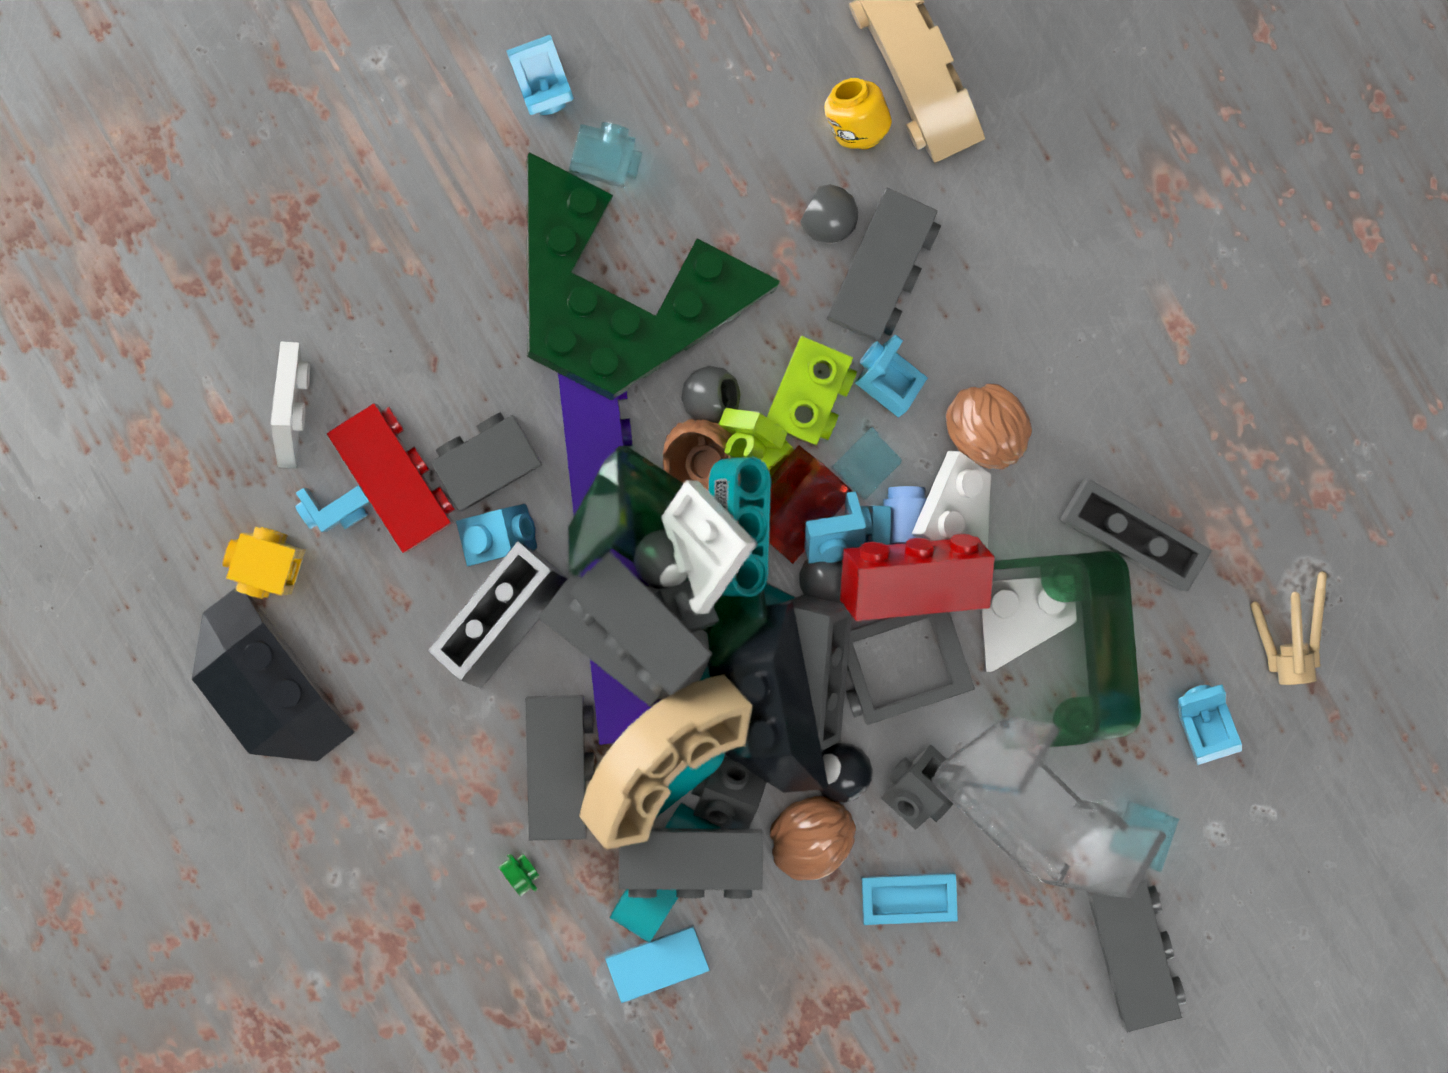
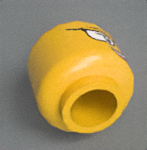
M860 78L843 80L832 89L824 104L825 115L833 136L843 147L851 149L872 148L890 130L892 124L891 114L882 90L874 82Z

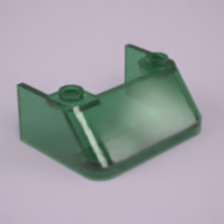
M627 446L617 447L605 459L568 526L569 573L577 577L595 559H602L611 548L634 563L635 549L643 537L656 530L665 529L661 517L684 483ZM738 571L735 574L736 581L738 580ZM764 588L757 595L749 597L720 595L713 605L719 621L712 627L702 630L708 634V648L712 654L709 657V662L716 668L767 622Z
M1092 551L995 559L994 570L1039 566L1041 586L1051 599L1058 602L1081 601L1089 696L1071 697L1065 699L1056 707L1052 717L1053 733L1000 737L1001 747L1007 751L1073 746L1123 738L1133 733L1141 720L1130 573L1124 558L1112 551Z

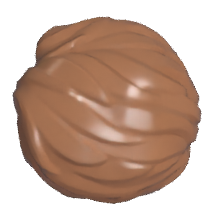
M986 384L981 388L969 387L968 389L961 390L946 412L947 430L958 451L984 468L1005 469L1009 465L1017 463L1018 459L1023 457V453L1027 450L1032 433L1030 417L1020 400L999 384Z
M688 419L683 423H678L671 430L670 434L666 436L662 454L663 468L667 482L672 489L678 493L686 480L699 481L708 491L709 475L713 465L720 459L731 458L725 454V448L732 434L719 426V423L705 419L696 421Z
M825 796L810 797L790 804L772 823L770 828V838L774 844L772 855L776 866L789 877L798 881L820 879L835 871L848 857L855 841L856 825L850 811L845 808V805L840 804V802H834Z

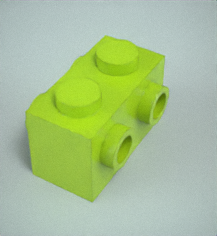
M800 336L767 418L787 431V435L810 445L816 446L820 438L829 440L839 417V414L831 411L838 394L847 397L857 374L856 370L849 368L853 357ZM815 365H826L830 371L829 377L827 379L817 378L813 372ZM799 407L808 408L812 415L811 421L800 423L795 417V410Z

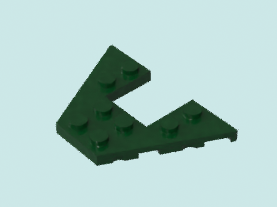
M529 152L526 159L528 358L613 400L630 389L632 384L641 378L648 377L660 369L662 364L683 350L687 351L711 335L716 328L725 322L732 321L739 316L740 312L767 294H772L776 291L780 280L698 238L694 242L656 315L574 274L573 271L610 205L613 195Z

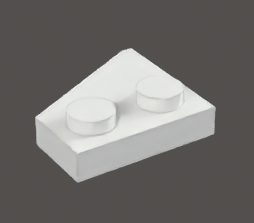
M280 342L271 418V430L278 468H297L299 431H303L305 424V403L301 402V389H308L310 362L302 361L299 342Z
M948 451L912 534L917 538H924L930 541L950 539L953 535L968 534L978 537L988 548L991 474L962 452Z
M686 480L661 518L667 536L674 544V557L679 572L688 574L695 598L689 601L691 609L696 614H708L757 543L699 481Z
M1074 575L992 581L990 608L980 609L985 672L997 670L1077 622Z

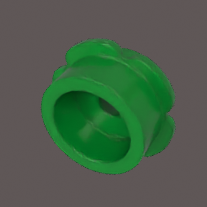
M508 854L507 857L509 859L498 866L507 881L520 897L530 889L536 892L537 887L533 881L540 877L535 868L524 854L517 859L512 854Z

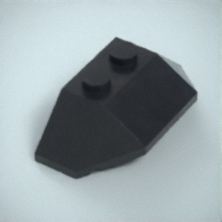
M234 588L203 612L192 680L249 754L317 762L355 732L250 595L236 591V588Z
M793 602L749 607L707 662L710 678L725 675L752 705L745 745L725 752V755L735 762L742 764L749 771L783 793L824 790L829 786Z

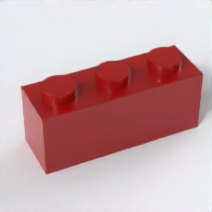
M373 403L326 434L402 553H407L453 524L454 522L450 518L449 513L454 511L455 508L441 486L433 490L423 474L430 469L417 448L414 446L407 450L398 434L403 432L404 428L392 409L388 407L382 411L378 404Z
M968 534L953 535L950 539L935 541L924 538H912L907 540L906 543L890 545L879 542H867L862 544L861 547L846 548L843 551L840 601L855 621L990 608L995 557L978 537Z

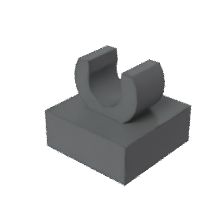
M690 580L673 587L669 586L660 589L654 595L691 633L712 627L719 621L714 607L711 608L708 614H696L691 609L689 601L695 598Z

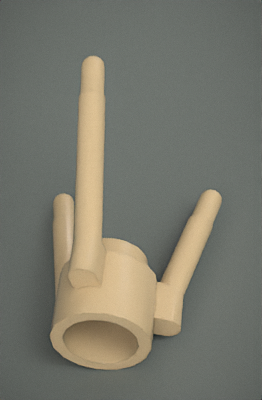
M1323 571L1319 572L1317 577L1309 645L1308 643H1303L1302 609L1298 592L1291 594L1293 643L1281 645V654L1277 653L1260 604L1254 601L1250 605L1267 654L1269 672H1278L1279 684L1296 685L1317 681L1315 668L1321 667L1319 649L1327 574Z

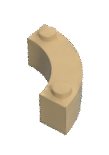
M855 0L849 3L851 13L860 29L868 27L897 84L912 119V122L906 124V128L916 149L919 150L925 147L933 162L936 163L985 140L967 89L963 88L960 78L951 64L954 59L938 26L934 27L933 21L923 4L924 0Z
M720 675L693 682L689 686L673 693L646 711L627 728L606 753L587 787L580 812L581 820L606 850L649 840L654 820L661 806L671 793L667 786L687 766L696 769L704 762L725 751L745 745L752 710L750 702L725 675Z

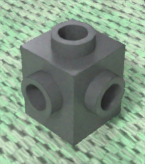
M930 744L912 762L907 757H904L887 776L892 784L881 799L916 830L929 817L937 822L951 808L955 801L950 796L965 778V775Z
M724 756L719 768L692 789L691 794L699 797L693 815L705 819L716 826H723L728 829H749L759 808L767 782L749 771L742 764Z

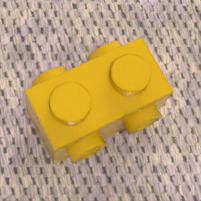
M255 526L253 533H240L239 539L230 540L222 566L229 568L226 579L238 582L235 589L238 592L261 599L263 597L269 598L270 592L281 596L290 595L293 592L306 549L286 544L287 534Z

